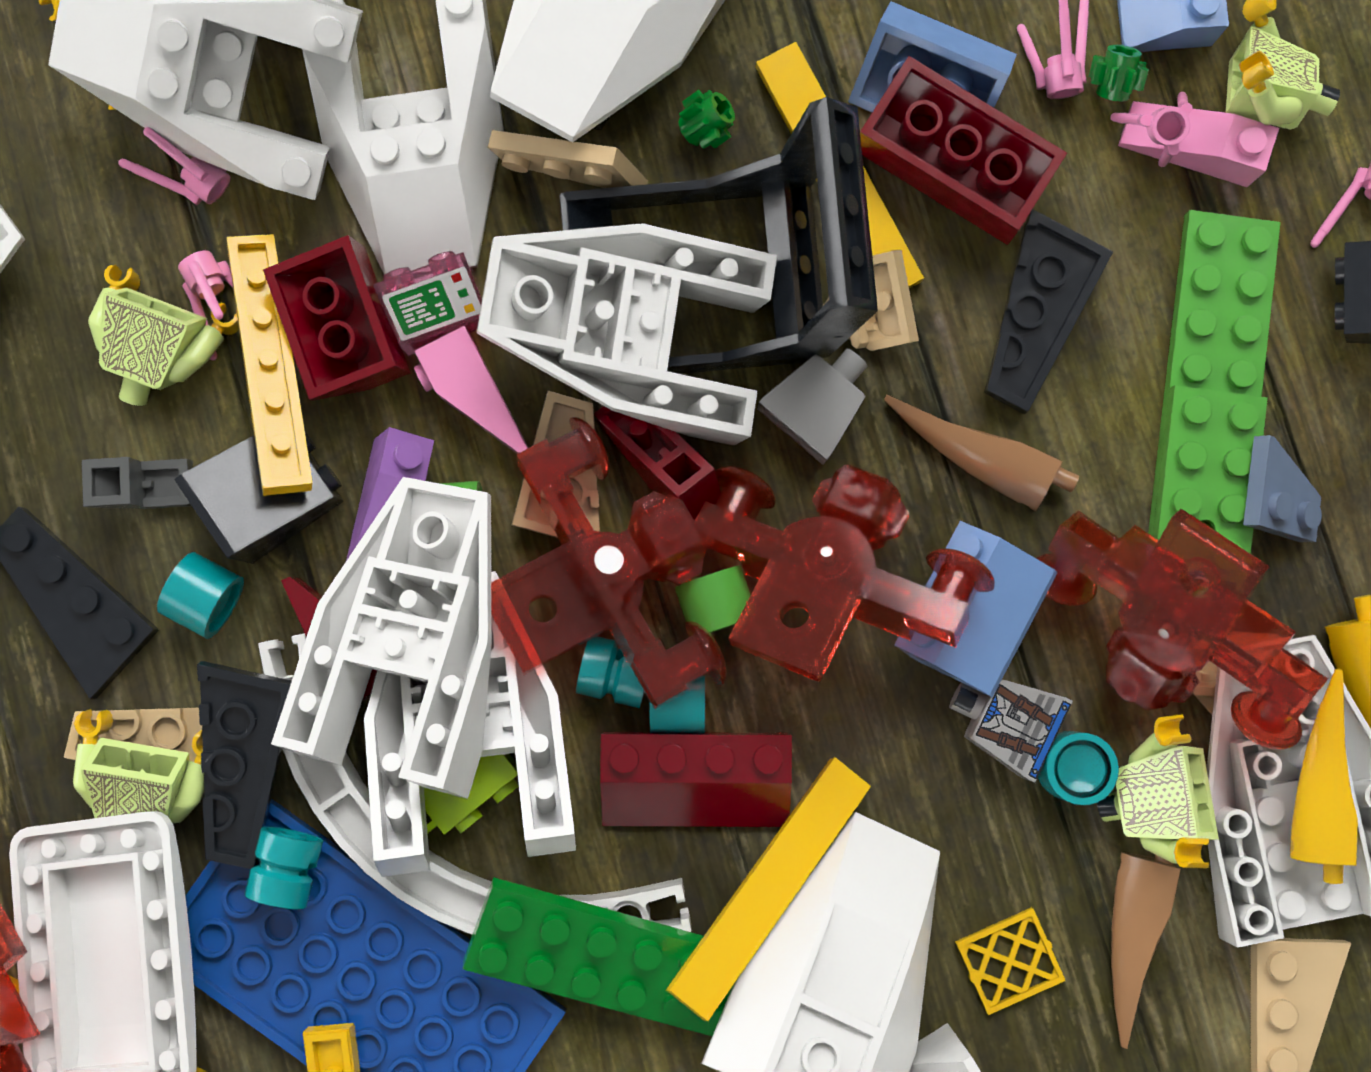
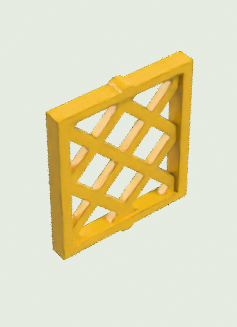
M1032 907L955 941L969 972L968 978L974 984L988 1015L1066 981L1051 949L1052 944L1047 940ZM1021 921L1016 935L1002 930ZM1028 921L1034 923L1040 937L1038 943L1023 938ZM991 934L986 948L972 943ZM998 935L1014 941L1008 957L993 951ZM1020 943L1035 949L1030 965L1015 960ZM969 948L984 954L978 970L972 968L968 959L967 952ZM1042 952L1046 953L1053 966L1052 974L1036 968ZM990 957L1005 962L1000 979L985 973ZM1012 965L1027 971L1022 987L1007 982ZM1034 974L1048 979L1029 988ZM982 979L997 984L992 1001L986 999L980 986ZM1004 987L1017 992V994L999 1001Z

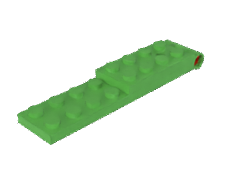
M1189 210L1184 215L1145 566L1140 591V609L1142 612L1173 616L1188 601L1187 591L1189 587L1196 582H1203L1211 586L1215 591L1216 602L1210 609H1197L1189 617L1190 619L1233 625L1238 624L1241 619L1244 607L1243 591L1247 590L1254 529L1244 526L1243 523L1254 436H1264L1268 398L1262 397L1281 222ZM1198 523L1206 527L1207 534L1205 538H1202L1197 533Z

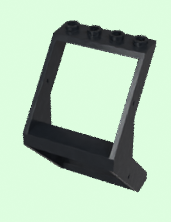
M829 97L809 103L780 154L708 179L567 191L560 194L563 231L613 226L611 210L763 196L768 253L777 255L772 288L776 339L721 353L669 357L667 372L684 374L805 363L814 355H818L822 359L827 358L878 312L858 108L856 106ZM816 179L818 183L829 300L824 306L811 189Z

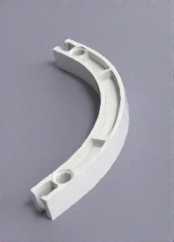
M305 633L292 636L293 644L298 646L299 658L306 640ZM276 639L258 643L264 674L293 680L294 675L287 676L280 650L284 649L283 641ZM283 749L292 774L314 814L336 843L366 874L397 898L431 918L471 935L473 934L491 881L458 868L430 850L429 871L381 877L373 860L369 789L361 780L347 753L345 752L342 765L340 766ZM682 878L593 895H560L613 911H617L625 905H632L640 911L642 919L653 921L650 918L649 902L672 895L676 896L677 903L685 902ZM688 907L680 909L681 918L653 921L691 932Z

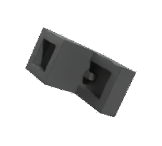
M131 457L82 460L83 507L155 509L192 506L174 479L193 468V461L190 459L139 461Z

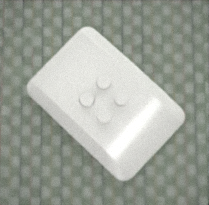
M147 811L27 827L19 830L11 841L9 856L25 1072H196V1017L189 923L176 834L169 817L162 812Z

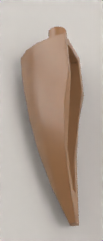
M886 394L884 401L914 431L940 453L999 493L1018 503L1029 506L1034 511H1037L1051 484L1072 492L1078 482L1079 475L1060 467L1063 461L1022 442L949 423Z
M1121 852V862L1117 872L1114 894L1111 968L1120 1046L1128 1049L1143 981L1164 928L1171 916L1181 869L1178 864L1171 863L1157 855L1150 857Z

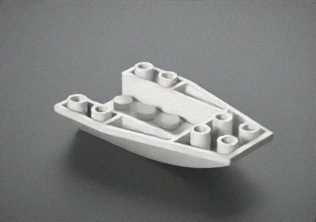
M857 812L853 813L734 983L701 1064L718 1072H909L918 1045L940 851Z

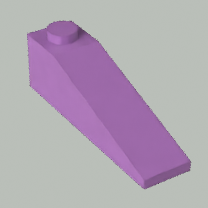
M390 427L374 439L346 561L401 479L406 477L422 481L426 480L434 440Z

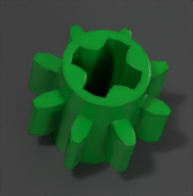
M1110 45L1107 47L1105 57L1094 55L1088 77L1091 78V84L1097 85L1096 94L1112 101H1127L1130 99L1132 89L1143 91L1149 69L1146 68V62L1140 61L1142 53L1129 46Z
M698 89L682 101L685 109L679 113L678 124L682 135L689 143L695 146L701 145L703 149L711 144L715 149L731 138L730 132L727 129L734 125L735 113L731 103L724 95L718 92L712 93L711 90L702 94Z

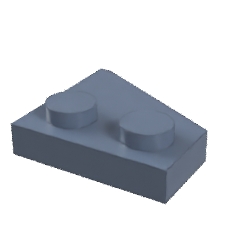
M1254 436L1243 525L1298 542H1316L1317 530L1322 517L1320 508L1321 496L1274 436Z

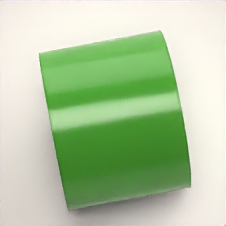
M741 565L727 568L675 587L691 639L758 617Z

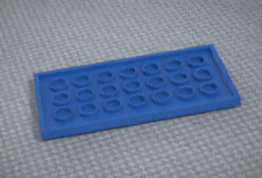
M273 799L270 801L265 827H279L305 832L323 840L317 867L309 869L307 873L313 880L307 907L304 909H285L252 901L244 895L251 869L210 861L185 895L194 985L306 1066L303 1031L308 1026L354 1023L360 1072H525L567 1010V1008L541 990L463 970V960L470 939L452 926L431 918L397 898L366 874L342 848ZM259 859L257 860L256 866L260 865L261 861Z

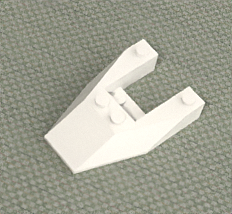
M60 0L48 65L142 127L153 129L181 152L267 187L315 200L321 189L330 147L239 120L257 37L262 36L348 63L353 54L363 10L331 0Z
M331 0L346 5L344 0ZM436 0L447 88L364 99L356 42L352 57L348 63L302 49L322 144L330 147L327 160L387 280L444 273L460 267H465L466 269L478 267L499 158L487 147L492 130L504 132L500 102L490 98L496 69L486 0Z
M643 223L494 237L477 334L612 411L690 437L736 445L751 437L757 391L667 372L678 297L754 313L771 300L777 255Z
M403 477L317 604L271 743L272 745L302 756L341 766L372 669L426 681L428 684L399 778L425 788L468 799L483 750L492 645L490 494Z
M496 571L491 572L492 645L481 757L515 753L524 837L528 857L576 851L558 695ZM378 670L364 718L373 860L381 877L429 871L430 858L424 787L399 778L428 682Z

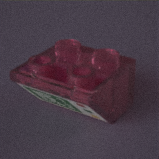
M453 251L439 253L431 257L426 266L412 271L409 267L392 270L383 276L384 281L373 284L400 347L408 356L414 354L415 350L462 326H465L469 333L477 331L483 293L476 274L464 252L456 255Z

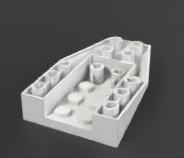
M514 0L490 91V98L573 143L681 67L725 0Z
M1315 635L1219 653L1207 774L1219 840H1209L1208 849L1218 935L1220 939L1237 948L1283 939V929L1359 914L1371 916V728L1345 685V748L1351 792L1358 818L1356 866L1344 865L1343 883L1329 884L1323 881V864L1290 858L1292 820L1305 751L1319 706L1335 670Z

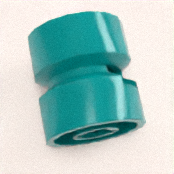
M590 635L581 662L576 693L602 699L608 693L612 694L615 703L640 708L654 650L628 644L624 649H618L615 640Z
M262 827L255 850V856L261 862L260 865L250 870L244 894L245 897L273 907L285 909L306 908L313 880L307 873L309 869L317 867L323 840L317 836L296 830Z

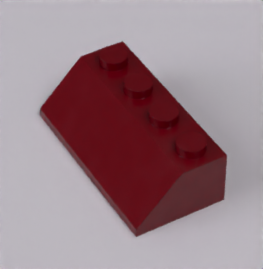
M908 56L860 131L862 156L1006 245L1011 242L1020 230L1067 155V152L910 56Z
M705 732V734L601 733L600 755L602 826L782 827L790 816L792 735L789 733Z

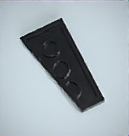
M1032 209L1027 217L984 390L985 394L1022 414H1026L1029 411L1113 251Z
M18 507L0 526V561L88 697L90 699H97L159 629L27 508Z
M200 661L197 664V675L201 690L199 722L202 725L203 738L201 770L204 773L205 797L203 798L205 859L251 869L257 864L258 858L255 856V850L260 830L266 824L282 748L271 743L292 680Z

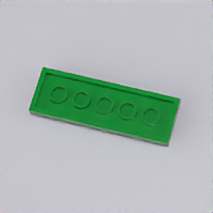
M495 877L492 879L463 960V970L709 1036H713L731 992L730 989L709 1021H704L666 991L704 937L703 935Z

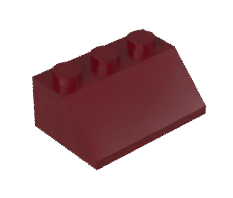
M346 235L263 269L309 400L314 401L370 390L411 373L390 314L382 298L383 295L366 248L355 239Z

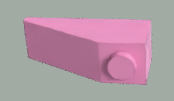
M1133 101L1128 113L1151 116L1153 112L1160 108L1175 106ZM1192 109L1188 114L1191 125L1189 134L1183 141L1178 143L1179 152L1177 155H1173L1169 161L1172 164L1248 187L1266 172L1279 128L1264 125L1259 121L1237 114ZM1132 124L1124 125L1118 144L1119 147L1160 159L1164 151V145L1153 142L1147 134L1146 127Z
M465 326L415 350L421 364L415 366L414 370L426 392L434 389L442 400L523 459L530 456L531 452Z

